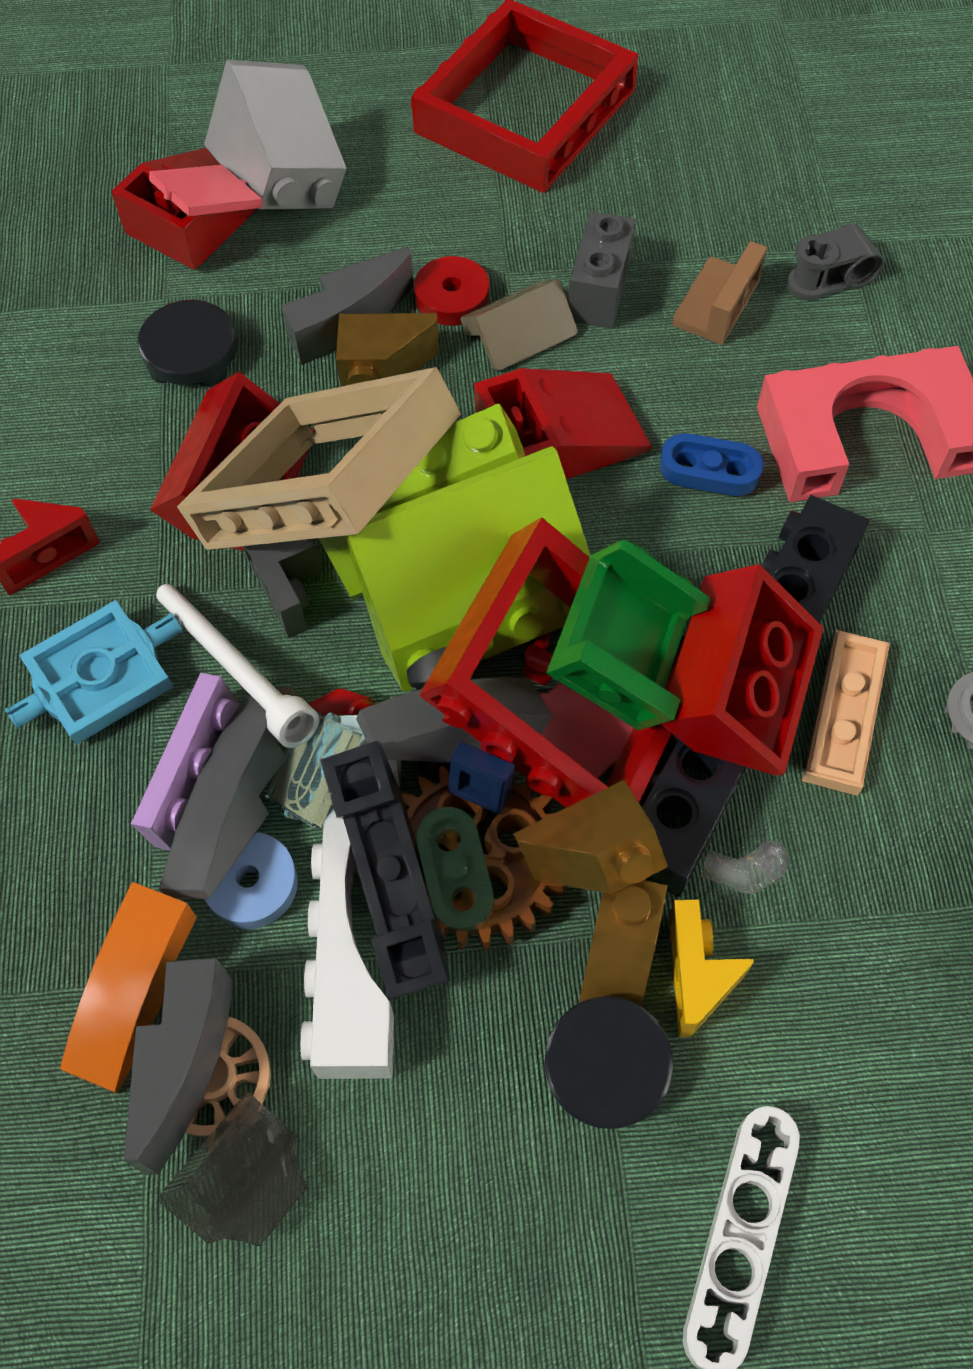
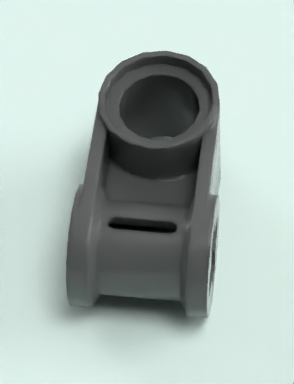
M855 223L846 224L835 230L806 236L798 242L795 253L798 261L796 268L788 276L787 287L797 298L808 301L818 300L833 293L867 285L879 275L884 267L885 260L859 225Z

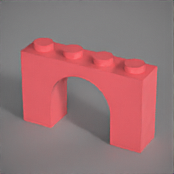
M959 346L939 349L928 348L919 352L894 356L882 355L867 360L830 363L822 367L795 371L784 370L776 374L765 375L757 409L789 503L808 500L810 495L821 498L839 494L849 462L833 418L853 408L872 407L883 409L905 420L916 432L935 479L973 473V378Z

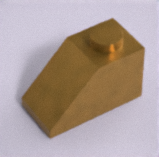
M437 313L339 314L336 363L340 387L415 372L439 354Z
M625 780L514 833L536 881L614 894L668 867L654 826Z
M643 880L614 894L602 893L579 1003L595 997L611 996L630 1000L642 1007L668 885Z

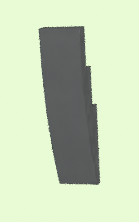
M293 686L276 688L282 695L298 696ZM249 693L221 732L196 780L176 829L159 886L160 892L173 898L210 899L269 814L259 795L286 759V756L277 743V739L267 728L266 710Z

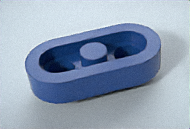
M683 433L672 436L664 443L659 465L664 478L674 485L730 496H742L751 493L758 486L764 463L760 453L748 444ZM680 464H687L690 467L682 466ZM729 473H736V474H739L740 476L731 475V474H729Z

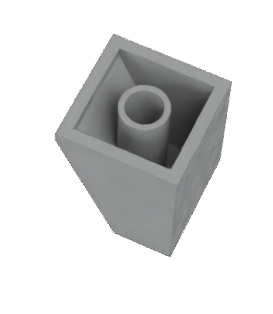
M226 60L204 146L221 165L226 167L238 179L245 180L247 182L246 185L262 198V207L258 209L333 208L347 168L308 69L304 65Z

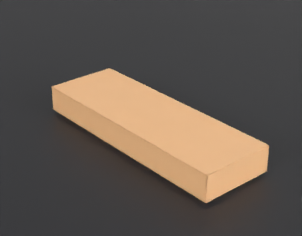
M835 630L831 640L802 777L803 782L856 796L861 792L890 643Z

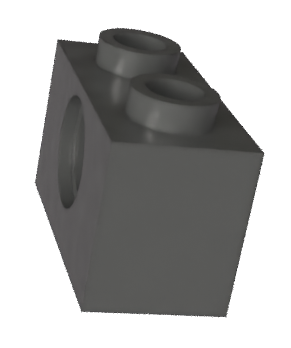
M594 211L589 212L570 278L568 305L575 322L614 329L632 260L635 218Z

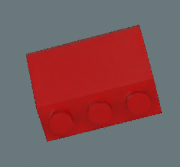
M240 372L207 390L150 510L190 538L199 540L177 506L280 403ZM309 449L279 480L298 477ZM239 546V547H229V548H233V549H237V550L244 551L243 546Z
M760 564L704 576L700 591L709 596L711 601L708 610L691 617L668 690L681 700L674 720L662 723V725L695 752L771 775H785L824 627Z

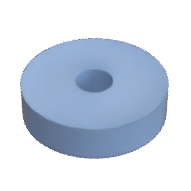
M256 832L210 899H205L211 911L225 924L240 929L264 927L279 919L291 906L297 892L298 875L290 853L277 839L267 834ZM256 873L259 875L258 882L254 886L249 888L240 886V881L246 874Z

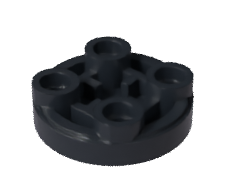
M181 300L159 308L145 320L139 331L138 348L143 362L155 382H168L179 385L200 383L204 386H214L219 384L225 377L224 369L234 358L237 349V339L230 317L221 308L206 301Z
M603 996L582 1001L570 1008L558 1020L551 1031L545 1051V1071L549 1087L560 1106L572 1117L586 1125L602 1129H617L635 1124L646 1118L658 1107L669 1088L673 1070V1058L666 1033L651 1013L630 1000Z

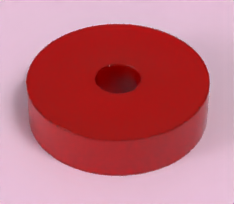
M459 256L437 258L424 265L416 275L414 289L417 308L420 313H437V324L446 326L462 325L460 317L478 310L489 303L488 275L478 263L468 258Z

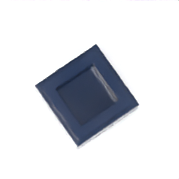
M461 741L451 757L448 791L496 814H501L510 799L515 765Z

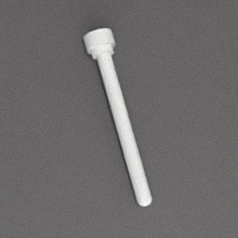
M164 584L158 588L156 593L158 601L173 614L183 627L266 710L267 728L283 746L288 748L298 747L314 735L319 725V716L303 698L282 695L174 586Z

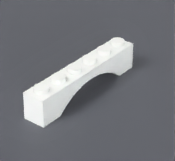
M358 715L329 716V734L318 756L320 771L322 768L320 759L328 757L329 750L340 728L332 724L330 729V721L361 736L356 747L368 744L356 720ZM341 728L329 756L340 752L348 734L344 729ZM325 736L319 737L318 751ZM388 760L398 788L401 790L402 760ZM323 789L316 790L317 793H321L323 791ZM315 795V804L320 796ZM331 803L322 823V844H313L311 855L312 878L320 879L319 901H310L308 908L309 937H317L316 960H307L305 964V996L307 998L314 997L313 1021H304L302 1024L301 1058L302 1060H310V1067L318 1079L393 1078L394 1014L390 1001L370 977L358 953L353 934L351 909L356 862L344 820L336 818L334 807Z

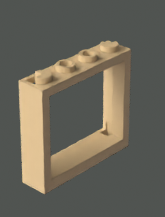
M437 367L288 397L177 508L206 550L359 534L457 420L461 412ZM308 424H312L316 430L315 433L311 431ZM363 436L330 473L279 480L313 444Z

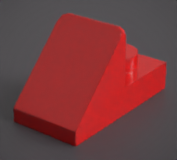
M23 499L11 500L27 528L14 536L0 541V583L10 596L100 544L84 510L81 507Z

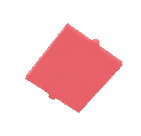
M223 165L150 171L149 181L164 193V199L171 200L188 216L262 207V198L246 185L247 182L245 180L238 179Z
M559 682L548 694H540L553 715L542 736L600 780L612 766L616 765L633 727Z

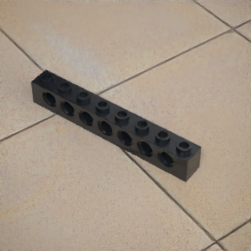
M810 495L801 513L791 510L778 538L785 541L780 552L770 549L762 567L820 623L860 545L870 519ZM804 557H809L815 561L807 560ZM671 733L665 748L672 751L664 767L656 765L643 793V796L647 797L642 807L654 826L668 867L649 876L645 880L668 885V892L681 897L747 767L695 752ZM687 767L701 768L708 774L709 778L706 780L692 779L683 769ZM663 813L676 814L683 819L686 826L678 829L666 827L659 821L657 816Z

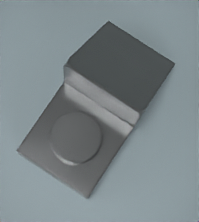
M306 540L243 546L246 558L287 637L290 638L308 630L302 609L309 607L310 603L301 583L320 575L324 570L318 546Z

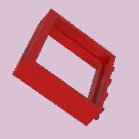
M505 0L494 13L489 14L486 21L471 36H468L446 61L440 64L437 71L414 91L410 103L414 133L539 192L545 193L635 91L639 54L519 2ZM510 43L594 79L538 143L452 104Z
M541 517L511 535L419 696L445 715L442 719L443 722L465 730L481 743L480 746L483 751L514 764L515 769L526 777V783L530 788L544 796L553 797L566 808L625 780L639 803L671 735V732L662 724L641 730L633 728L605 785L470 680L529 574L570 608L572 606L590 557ZM684 636L681 637L664 688L667 691L669 690V686L682 649V645L685 639Z

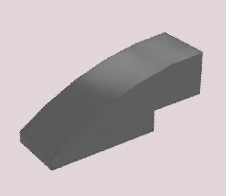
M408 246L321 275L319 279L322 291L281 305L287 336L301 365L337 349L339 314H389L414 287L412 257Z
M495 677L471 680L542 735L553 715L530 678ZM422 689L360 710L356 718L367 743L380 741L388 760L451 763V757L461 741L482 750L481 743L465 730L453 727L442 721L445 715L419 696Z
M217 958L167 962L162 1024L136 1026L124 1161L145 1175L159 1174L182 1140L204 1098L219 1058L229 1018L233 978Z

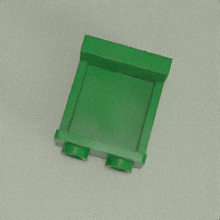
M620 540L590 555L546 674L636 730L672 721L675 718L681 699L664 688L687 620L691 616L708 610L711 598L694 587L687 577L674 573L652 558L643 547L630 543L627 540Z

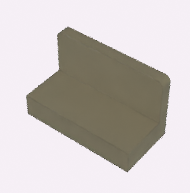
M560 279L539 281L460 317L467 336L480 335L494 370H502L575 336L578 331Z

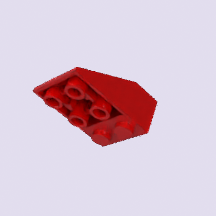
M207 148L141 163L111 191L125 234L193 270H196L258 208L188 216L171 200L164 199V193L149 181L150 171L221 165Z
M520 368L474 383L475 413L500 403L517 430L525 456L553 446L558 453L566 479L652 450L648 438L611 373Z

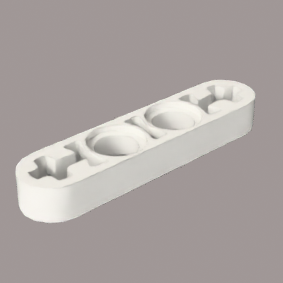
M765 1106L755 1109L742 1121L737 1130L683 1329L682 1342L686 1356L698 1369H737L743 1363L748 1353L800 1142V1134L794 1120L788 1113L776 1107ZM767 1122L776 1126L775 1137L784 1141V1148L776 1147L770 1152L764 1171H777V1181L763 1172L741 1169L742 1159L751 1166L757 1162L761 1141L752 1137L751 1132L752 1130H760ZM753 1184L763 1190L769 1202V1210L764 1220L758 1223H750L739 1217L733 1205V1195L738 1186ZM725 1250H737L744 1254L750 1262L752 1269L751 1280L742 1291H730L723 1287L717 1279L715 1262L719 1254ZM707 1291L722 1302L744 1305L742 1318L733 1312L727 1313L723 1335L733 1340V1348L730 1353H718L715 1362H711L706 1358L707 1345L697 1340L699 1328H712L719 1306H706L704 1304Z

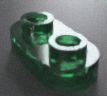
M454 807L435 809L424 817L417 831V846L431 904L437 917L447 927L456 931H472L487 922L495 906L494 890L479 832L474 821L466 812ZM449 832L457 833L461 841L455 850L447 852L439 848V841L444 834ZM463 890L473 892L476 898L473 907L467 911H459L454 908L453 904L456 894Z

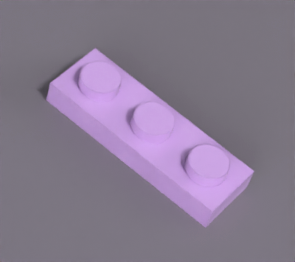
M200 673L131 822V825L156 848L170 851L176 829L196 780L221 732L240 705L220 676Z

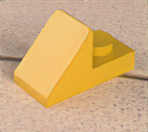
M699 899L674 900L668 917L678 1038L691 1037L742 981L754 963L753 959L705 960V957H710L713 954V931L710 919L701 920Z

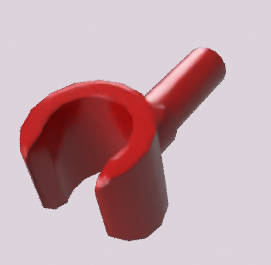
M553 631L537 637L534 645L531 644L527 648L524 657L523 675L543 686H546L552 679L546 672L553 654L547 652Z

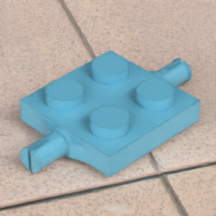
M115 600L19 655L31 674L32 688L35 693L6 708L5 711L17 729L48 711L52 717L62 723L70 738L77 745L173 688L168 676L158 663L155 648L179 633H183L172 613H169L168 616L143 630L140 625L127 617Z

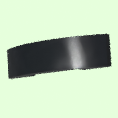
M374 741L320 759L336 818L344 820L377 935L371 938L388 1000L450 981L439 920L423 860L400 790L380 741Z

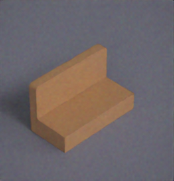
M750 241L736 265L715 257L708 258L674 314L673 326L723 345L760 282L768 247Z

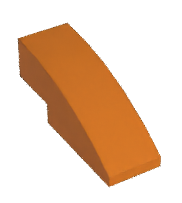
M131 883L106 935L82 994L69 1033L60 1070L116 1094L119 1093L133 1065L136 1026L153 1024L163 1004L166 963L176 961L197 919L186 902L140 884Z

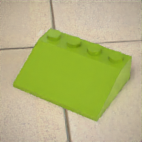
M553 446L379 512L371 518L359 534L345 535L381 655L403 693L414 689L409 684L407 669L421 657L449 644L512 534L542 517L590 557L588 545L558 453ZM529 574L480 661L564 627L570 607Z

